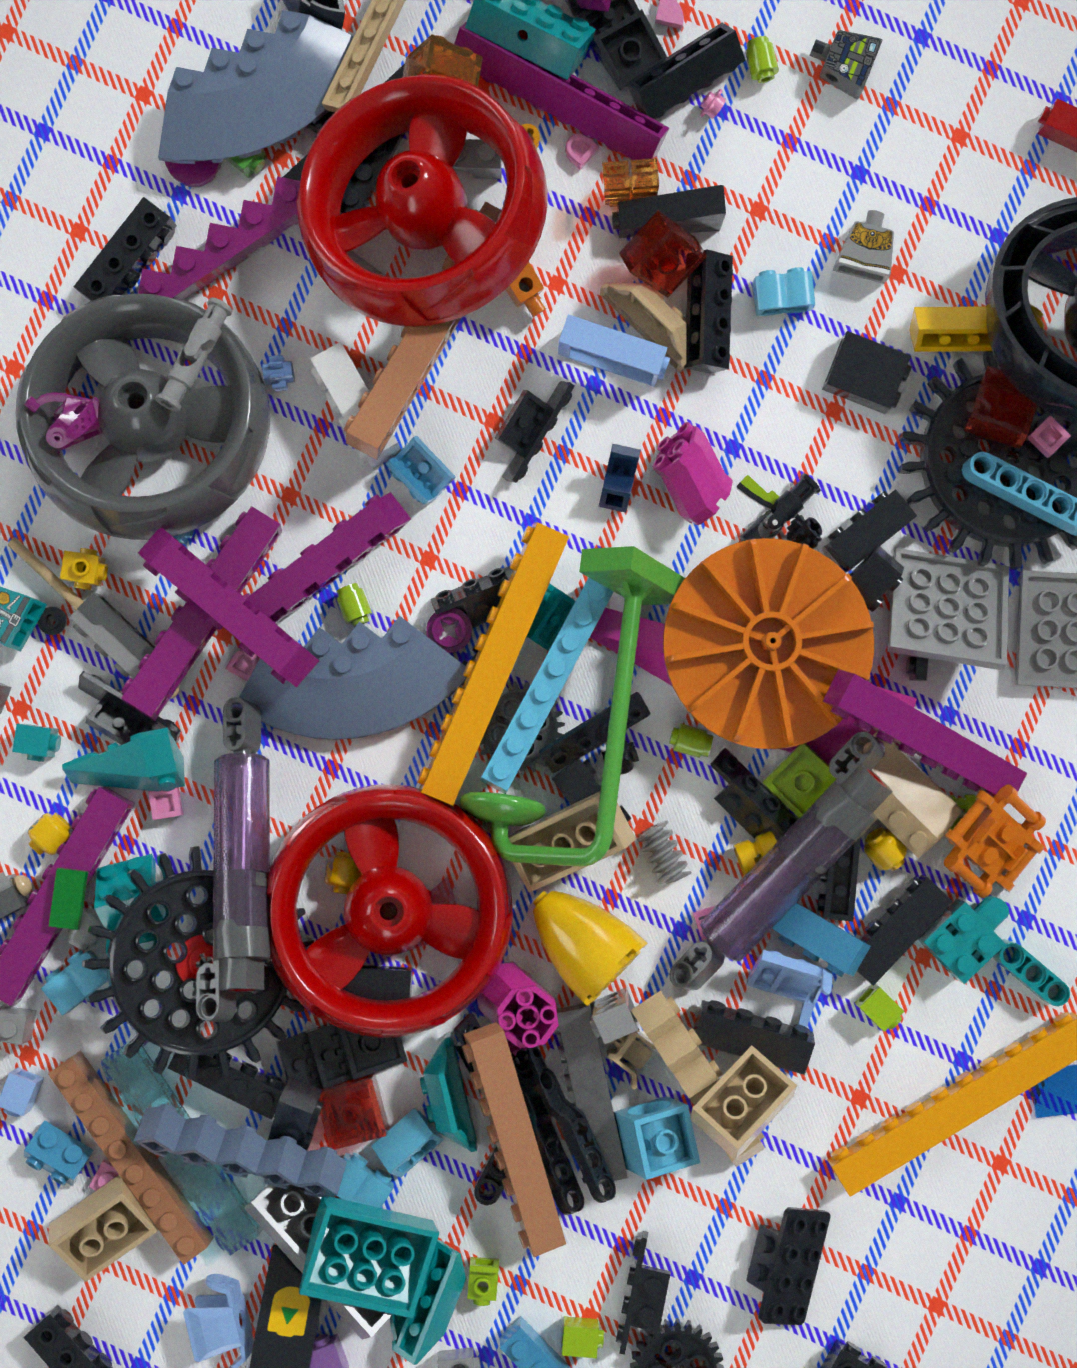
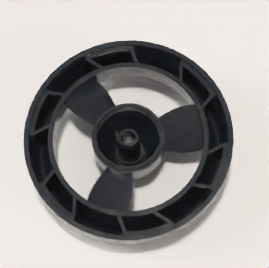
M1077 197L1048 204L1034 211L1018 223L1009 233L991 267L985 291V305L987 310V332L993 350V358L1009 382L1021 394H1024L1045 411L1063 420L1077 424V362L1060 351L1041 330L1031 310L1028 296V279L1040 286L1068 295L1064 309V333L1071 347L1077 352V276L1050 256L1064 250L1077 249Z

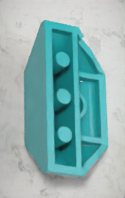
M452 1032L445 1034L423 1072L424 1077H420V1085L423 1095L428 1094L430 1105L426 1106L427 1115L430 1123L435 1122L436 1131L470 1152H475L478 1149V1141Z
M437 1240L413 1318L395 1314L390 1316V1327L393 1336L392 1350L413 1365H417L444 1336L466 1282L461 1253L440 1240Z

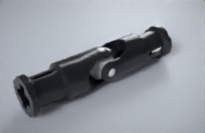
M803 473L800 476V481L790 491L786 490L775 501L771 510L764 512L740 536L739 542L750 539H762L758 531L761 522L764 528L772 532L765 538L773 539L784 527L783 523L794 518L804 508L803 504L814 494H818L821 491L819 485L811 477Z

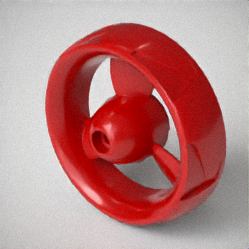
M420 74L419 76L390 80L364 91L347 101L325 122L318 131L317 137L306 157L296 204L302 240L313 266L330 290L347 306L368 318L392 325L416 327L445 323L468 315L491 302L510 286L526 267L541 238L548 207V189L543 164L532 138L526 129L494 98L479 87L460 78L440 74ZM409 131V150L389 159L378 175L376 206L360 208L340 215L345 189L361 162L387 140ZM467 132L487 143L498 154L505 167L507 179L506 195L496 223L488 216L468 208L465 189L453 169L463 150ZM387 229L394 240L411 249L430 250L443 246L455 265L427 276L393 278L364 269L347 252L366 244Z
M380 784L356 788L332 797L313 809L291 829L280 844L267 872L268 882L265 888L266 927L270 928V960L277 975L291 995L305 1009L316 1017L352 1033L380 1038L402 1037L418 1034L444 1024L474 1002L487 988L496 975L508 948L513 922L510 880L505 863L495 850L490 835L477 820L455 803L450 805L421 793L420 788L397 784ZM395 820L407 821L428 828L445 839L458 852L473 879L477 896V909L457 904L432 905L430 894L424 883L412 872L397 867L399 835ZM344 832L350 856L362 875L352 884L345 899L344 919L346 924L325 933L306 950L299 931L297 913L301 884L307 869L318 852L334 837ZM386 902L396 905V913L391 918H385L380 914V908ZM420 940H423L429 946L447 956L462 959L452 973L442 982L421 994L409 998L374 1000L360 997L343 989L361 970L370 951L382 955L399 954L409 950Z

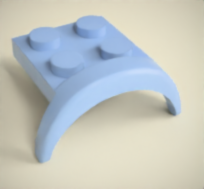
M763 950L748 975L746 985L803 1002L798 1024L807 1027L820 993L830 995L833 976L832 971L813 965L807 960L793 959L783 956L777 951Z

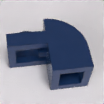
M612 444L598 507L627 512L640 449Z

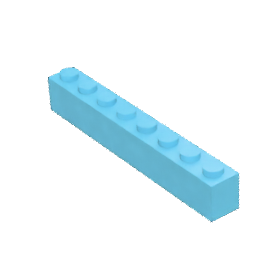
M588 577L481 776V782L504 794L507 793L614 591Z

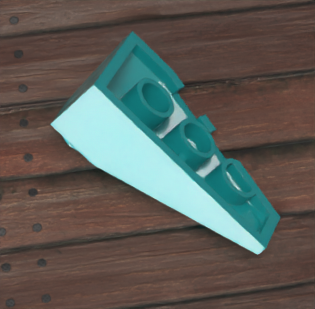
M168 727L137 733L130 736V742L119 746L115 742L107 746L108 751L100 754L91 752L62 764V770L70 782L74 784L156 792L171 791L185 786L184 757Z

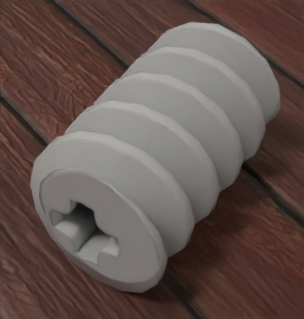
M668 820L642 831L643 834L637 839L638 842L647 841L648 843L642 849V852H652V855L646 860L647 863H657V866L651 871L652 874H662L656 881L657 884H670L692 873L691 871H682L687 867V861H677L683 855V852L681 850H673L678 844L677 840H668L673 834L672 829L663 830L669 823Z

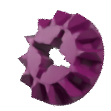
M452 608L438 615L433 613L427 623V637L446 652L454 653L463 649L472 637V625L468 616L457 608ZM443 621L448 625H452L459 621L455 628L458 639L450 635L440 639L445 631L440 622Z

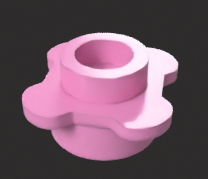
M719 89L716 93L710 91L705 96L700 105L704 108L700 113L701 117L707 114L713 119L719 113L726 101L721 96L722 89Z

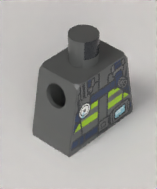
M838 30L832 45L816 39L809 56L825 62L820 73L821 79L858 100L865 87L883 39Z

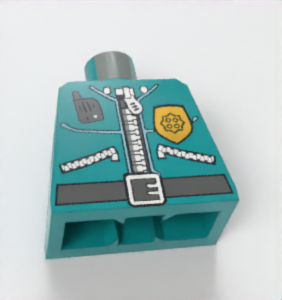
M0 586V643L5 647L21 652L47 604Z

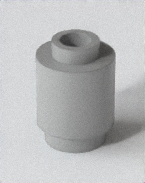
M89 905L88 908L83 907L80 929L68 930L69 936L66 940L81 950H88L89 946H93L98 938L88 932L89 926H103L93 905Z

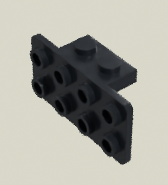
M787 1207L784 1210L779 1231L769 1225L760 1224L746 1281L764 1292L758 1314V1320L762 1323L802 1325L805 1322L831 1218L829 1212L818 1209Z

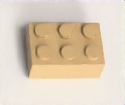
M751 1045L692 1108L690 1119L736 1160L794 1097L797 1085Z
M118 1175L49 1224L48 1245L87 1282L155 1234L158 1229L123 1179Z

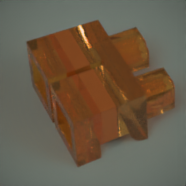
M657 158L631 160V176H629L628 161L602 162L605 205L617 207L620 201L656 196L659 190Z

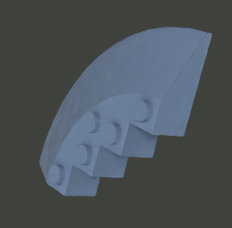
M282 10L275 34L247 29L239 53L211 48L204 72L176 67L167 92L158 153L159 161L195 164V161L212 160L213 163L223 162V159L239 156L242 159L262 153L260 149L269 147L277 142L283 144L296 137V132L311 122L315 124L329 112L321 103L354 36L311 15Z
M401 616L397 618L383 638L359 621L343 643L320 627L317 629L304 648L314 655L319 662L297 688L289 681H286L284 684L270 674L273 668L260 658L239 698L258 705L261 711V722L273 728L314 739H356L392 731L409 724V722L422 715H426L446 698H449L456 691L457 687H460L467 677L463 676L466 666Z

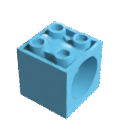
M665 1096L614 1111L627 1170L648 1180L700 1163L687 1104Z

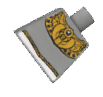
M869 210L865 223L854 222L832 271L885 284L891 274L894 231L882 227L884 213L877 210Z

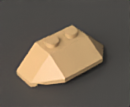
M604 283L600 288V296L645 340L668 347L665 356L670 358L669 363L681 373L686 365V322L683 321L685 319L684 315L676 307L670 308L663 301V294L654 286L650 288L646 283Z

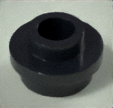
M51 606L45 608L37 623L40 630L45 634L57 635L65 629L67 617L63 610ZM53 615L56 622L54 625L49 626L47 619Z

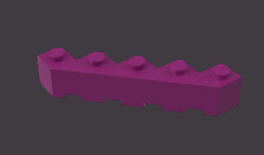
M277 176L272 205L243 200L238 228L210 223L204 251L176 246L171 274L142 269L138 294L166 296L176 300L186 299L194 292H199L215 281L216 277L228 269L231 270L243 262L260 247H265L281 236L282 232L294 224L297 225L296 200L300 181Z
M391 492L382 497L377 494L364 504L365 508L348 521L344 519L332 528L333 532L318 544H311L300 553L301 557L282 570L280 568L273 572L267 578L269 581L251 595L247 593L243 596L277 624L283 617L301 608L314 593L334 583L347 568L365 559L380 543L398 534L411 518Z
M162 527L139 550L138 554L146 561L143 566L154 576L160 573L177 587L175 593L186 603H189L191 600L209 614L206 619L218 630L224 627L240 640L241 643L238 647L250 657L256 654L273 668L270 674L282 684L289 681L297 688L319 662L306 648L287 634Z

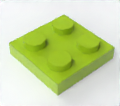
M804 743L797 746L762 783L803 821L817 806L815 801L836 778L830 773L829 765L812 748Z

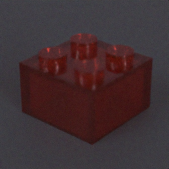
M659 210L619 252L632 275L667 298L707 257L694 235Z
M987 366L980 381L964 432L1020 449L1028 436L1037 405L1024 394H1021L1009 382L1001 370Z
M375 1073L322 1089L319 1102L324 1104L320 1115L329 1148L336 1150L387 1136L390 1127Z

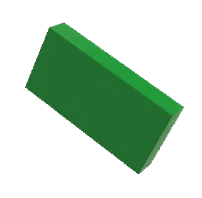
M57 868L49 920L50 927L80 929L88 871Z

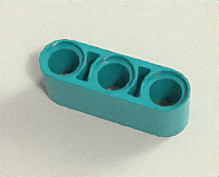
M1002 939L1006 945L993 956L999 965L1038 998L1050 1005L1059 1007L1068 1002L1070 990L1065 982L1021 945ZM1012 947L1014 955L1010 960L1005 961L1003 953L1006 948ZM1034 965L1036 974L1032 979L1027 980L1026 970ZM1056 984L1058 992L1056 996L1049 998L1048 990L1052 985Z

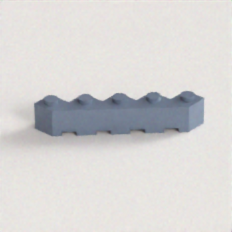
M160 1104L158 1107L145 1109L134 1142L159 1156L166 1157L167 1153L171 1152L184 1158L183 1162L207 1168L208 1163L220 1165L224 1168V1173L247 1179L248 1174H253L264 1178V1183L284 1189H287L288 1185L305 1188L304 1194L314 1197L338 1195L347 1161L338 1156L337 1151L332 1148L321 1147L319 1150L306 1151L291 1137L281 1136L280 1139L266 1140L257 1134L256 1129L246 1125L226 1130L217 1124V1120L212 1116L200 1115V1117L186 1119L176 1112V1108L167 1104Z

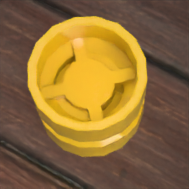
M772 831L756 836L754 842L747 839L733 845L736 858L746 880L761 875L763 869L772 871L778 869L784 863L782 853Z

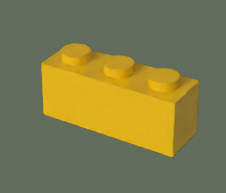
M986 306L914 307L909 328L914 352L993 351L987 332Z

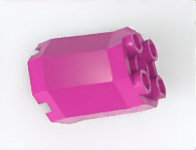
M685 422L671 438L667 436L658 444L657 450L659 453L652 467L662 477L680 515L691 524L693 522L699 526L717 513L720 507L716 504L720 498L726 501L729 497L733 480L724 472L705 433L697 426Z
M514 961L501 963L492 981L477 997L479 1010L492 1023L497 1022L504 1030L506 1038L519 1048H533L545 1045L559 1026L555 998L529 972Z

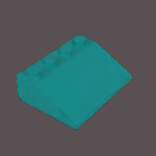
M322 1196L313 1222L299 1294L413 1318L439 1237V1231L431 1219L330 1196Z

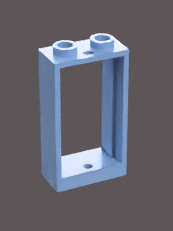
M569 314L567 315L558 345V355L653 387H655L657 379L663 381L670 360L669 357L665 356L668 347Z

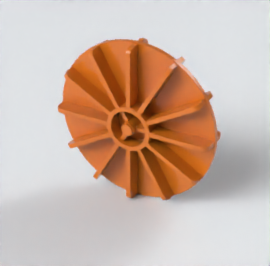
M762 538L738 542L720 549L700 562L688 574L676 591L667 612L663 632V653L667 674L674 691L686 710L700 724L717 736L738 745L757 749H782L801 745L824 735L837 726L843 718L831 712L833 707L823 702V699L838 669L854 673L869 681L874 657V623L871 621L865 601L851 580L850 574H846L831 559L810 548L809 545L782 539Z

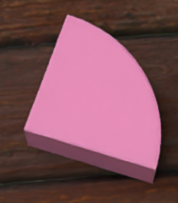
M660 0L655 23L682 30L684 17L679 3L676 0Z

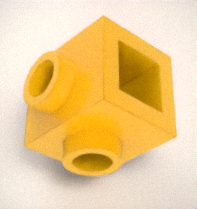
M80 548V553L64 550L60 579L74 582V588L91 590L92 585L101 587L102 580L105 581L107 578L108 564H105V558L97 555V550Z

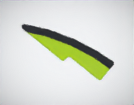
M746 475L737 485L739 490L769 509L780 497L773 490L767 493L749 475Z

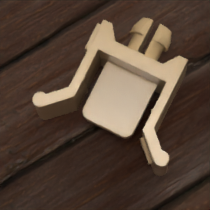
M639 1028L638 1031L619 1038L620 1042L617 1039L609 1042V1044L615 1045L616 1048H608L606 1051L608 1058L631 1074L630 1084L633 1090L637 1089V1072L628 1062L636 1068L642 1069L652 1055V1051L635 1038H639L653 1050L656 1049L652 1041L640 1032Z

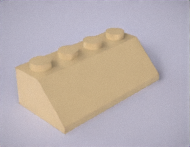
M882 741L885 745V755L872 771L893 792L874 811V814L919 858L940 841L961 814L962 809L912 759L898 750V746L894 742L891 745ZM871 742L864 746V754L871 749Z

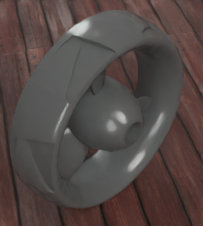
M153 294L113 295L90 301L62 318L61 322L42 340L25 367L19 381L15 410L16 429L21 448L36 482L46 496L67 516L81 525L102 534L130 540H149L161 527L172 536L180 535L212 521L238 500L254 479L267 449L270 434V407L260 371L238 336L223 323L220 328L222 333L207 356V359L222 374L228 386H208L186 393L180 403L181 409L177 412L165 408L155 400L156 395L163 391L168 381L167 377L157 372L140 369L135 352L128 342L134 339L158 338L185 345L189 340V335L199 318L203 317L206 311L202 307L182 298L176 300ZM83 367L97 383L104 387L99 400L98 423L109 445L93 459L80 478L68 466L61 448L52 447L46 440V433L55 422L53 418L54 412L60 406V402L45 403L34 413L24 403L30 396L37 399L46 393H64L75 373ZM186 436L205 442L224 443L214 460L200 474L187 483L160 494L140 497L122 496L130 482L136 462H154L170 456L182 445Z

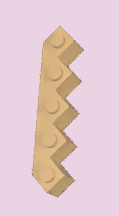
M660 990L631 1011L645 1034L656 1047L667 1067L675 1075L688 1098L696 1105L717 1083L723 1073L714 1060L708 1062L698 1047L702 1044V1041L694 1029L687 1030L678 1017L677 1013L681 1010L673 997L670 996L666 999ZM761 1132L736 1160L727 1152L726 1154L731 1162L738 1167L765 1149L761 1142V1139L765 1136Z

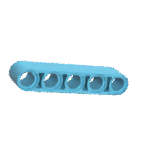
M978 452L963 464L962 474L970 483L1077 536L1076 497L987 452ZM975 461L983 465V474L978 473L974 469ZM1000 475L1008 477L1010 481L1009 487L1002 485ZM1027 488L1035 492V501L1027 497ZM1053 501L1060 504L1061 514L1053 510Z

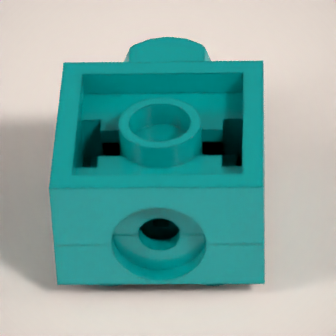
M993 896L984 898L974 909L965 901L956 899L917 940L956 980L965 984L1006 945L994 930L1008 917L1009 908L1006 902Z

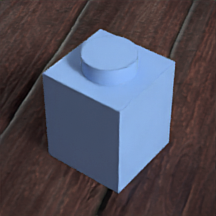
M19 1067L11 1071L0 1094V1107L4 1109V1113L20 1117V1115L24 1116L30 1112L44 1077Z

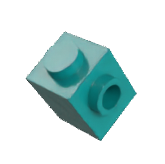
M17 723L12 752L27 754V760L44 762L45 757H55V752L59 751L61 745V736L58 735L59 729Z

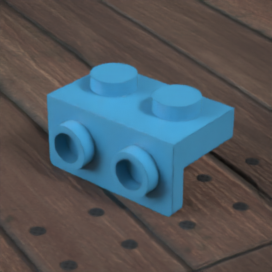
M418 436L413 437L394 458L389 459L385 463L390 469L391 475L396 480L403 482L410 490V495L424 505L434 501L456 478Z
M44 1120L24 1149V1157L27 1159L25 1161L26 1164L37 1171L43 1168L51 1173L50 1178L62 1186L68 1183L73 1186L94 1150Z

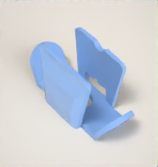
M210 1274L206 1278V1285L210 1289L226 1295H198L194 1299L196 1308H186L183 1311L194 1360L201 1362L239 1347L241 1355L229 1367L238 1368L248 1359L254 1344L253 1330L245 1296L242 1294L239 1280L222 1274ZM239 1313L242 1317V1325L239 1322Z

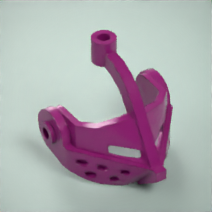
M52 392L43 394L37 399L30 396L24 403L34 413L45 403L63 402L55 410L53 417L55 422L46 433L47 442L55 448H62L80 437L99 417V399L96 397L88 399Z

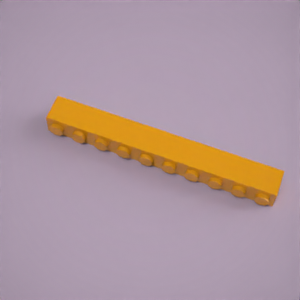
M534 522L532 527H526L521 542L525 543L520 554L515 553L509 567L513 570L509 581L504 579L499 589L498 596H501V600L498 606H493L486 620L487 623H490L486 634L481 633L476 642L475 649L478 650L475 660H469L464 670L463 676L467 678L463 688L457 687L452 698V703L455 704L451 715L446 713L440 729L444 732L440 741L435 740L431 746L428 756L432 757L428 768L423 767L419 774L417 783L421 784L419 787L421 793L454 805L570 536L538 522Z
M1073 1012L1059 1014L1053 1019L1054 1023L1046 1028L1039 1027L1030 1032L1028 1039L1021 1043L1014 1042L1004 1049L1005 1052L996 1058L989 1057L979 1064L980 1068L971 1073L967 1071L955 1078V1083L948 1087L942 1086L935 1089L927 1100L922 1103L920 1101L912 1103L905 1109L906 1112L899 1117L892 1116L881 1123L879 1129L874 1132H864L856 1138V1143L849 1147L842 1146L832 1152V1157L827 1159L849 1197L1076 1061L1077 1014Z

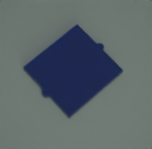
M1077 1064L1066 1066L1032 1087V1091L1029 1094L1033 1097L1036 1118L1077 1113Z

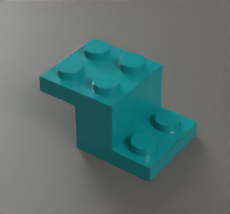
M152 854L97 868L94 910L105 928L114 930L121 917L118 911L110 908L103 899L106 895L116 896L123 903L129 905L140 894L139 890L128 878L127 873L135 869L143 876L149 886L156 882V861ZM156 904L153 906L151 916L155 921H161L165 917L166 911L162 905ZM145 932L140 936L139 944L143 949L147 950L154 944V937L149 932ZM106 939V955L108 954L110 944L108 939Z

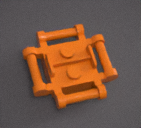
M1009 784L1003 786L994 797L980 790L975 796L977 800L954 829H949L944 835L949 840V843L954 846L945 858L944 866L949 871L956 872L973 887V892L980 898L990 895L994 882L1007 892H1010L1015 886L1013 884L1025 867L1037 853L1040 854L1045 848L1032 834L1035 830H1040L1044 827L1046 818L1040 812L1030 808L1018 796V791ZM1007 804H1011L1026 819L1022 825L1003 809ZM965 857L983 873L980 877L963 864ZM1005 869L1008 870L1004 876L1001 874Z

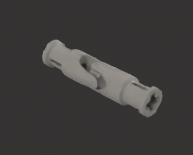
M212 297L207 301V310L203 317L199 318L189 335V340L183 346L167 375L168 381L163 391L155 397V400L160 405L171 411H180V403L186 391L192 389L207 360L208 354L212 351L222 333L220 328L226 317L231 316L233 312L232 308L220 299ZM187 359L192 365L184 366V362Z

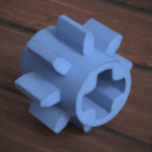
M283 355L269 356L270 363L262 365L265 385H272L275 392L288 390L287 383L295 382L292 361H285Z

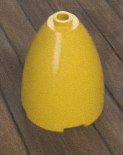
M552 890L549 893L543 891L533 901V904L536 906L533 909L536 928L551 962L569 988L587 1007L600 996L603 990L615 981L641 953L640 950L648 944L636 931L618 917L585 899Z

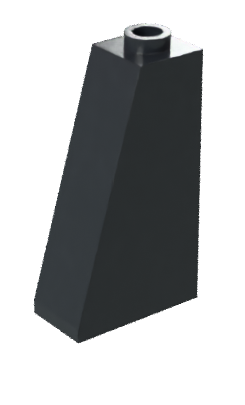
M724 185L620 201L617 205V212H612L613 230L618 229L619 238L720 231L726 215Z

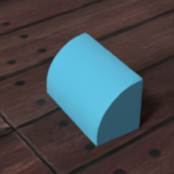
M413 1108L371 1147L387 1171L401 1178L439 1145L444 1138L436 1131L435 1126L429 1122L425 1115L418 1109Z

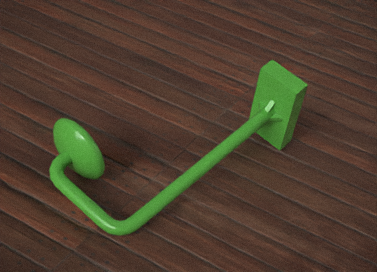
M635 546L582 549L580 573L625 599L594 840L588 847L582 849L512 844L508 838L509 826H523L540 820L546 814L545 806L532 799L491 792L463 794L460 798L461 807L474 818L492 824L491 841L497 853L504 860L517 863L582 867L593 865L601 860L610 848L614 832L641 606L670 605L676 591L685 579Z

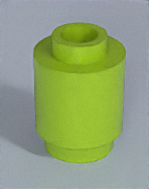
M759 36L749 40L746 43L747 49L745 54L751 79L758 80L759 83L773 80L779 72L773 43L769 42L767 36Z
M353 583L336 591L338 595L336 600L345 623H352L353 627L359 621L362 624L368 623V617L373 613L363 588H359L358 583Z
M680 723L679 728L673 727L669 744L674 745L673 751L697 758L701 756L708 757L713 742V735L707 734V730Z

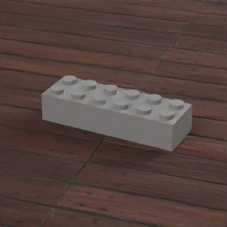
M267 1184L244 1209L303 1273L313 1222L321 1197L304 1194L305 1188L288 1185V1188L284 1189ZM327 1300L362 1340L372 1337L392 1315Z

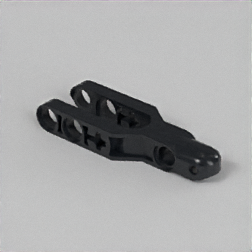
M537 1046L533 1048L527 1047V1051L519 1050L516 1056L511 1053L524 1101L530 1114L531 1125L551 1193L560 1212L564 1215H571L581 1211L585 1203L583 1193L553 1126L551 1117L556 1119L572 1156L574 1155L583 1175L581 1179L584 1184H587L593 1199L598 1203L612 1200L616 1195V1186L584 1112L565 1098L556 1075L547 1067ZM516 1057L519 1059L520 1064L516 1063ZM587 1154L591 1158L592 1167L588 1164ZM556 1166L559 1168L561 1172V1179H559L556 1175ZM599 1182L603 1186L604 1195H602L600 1191ZM567 1194L572 1198L573 1207L568 1203Z

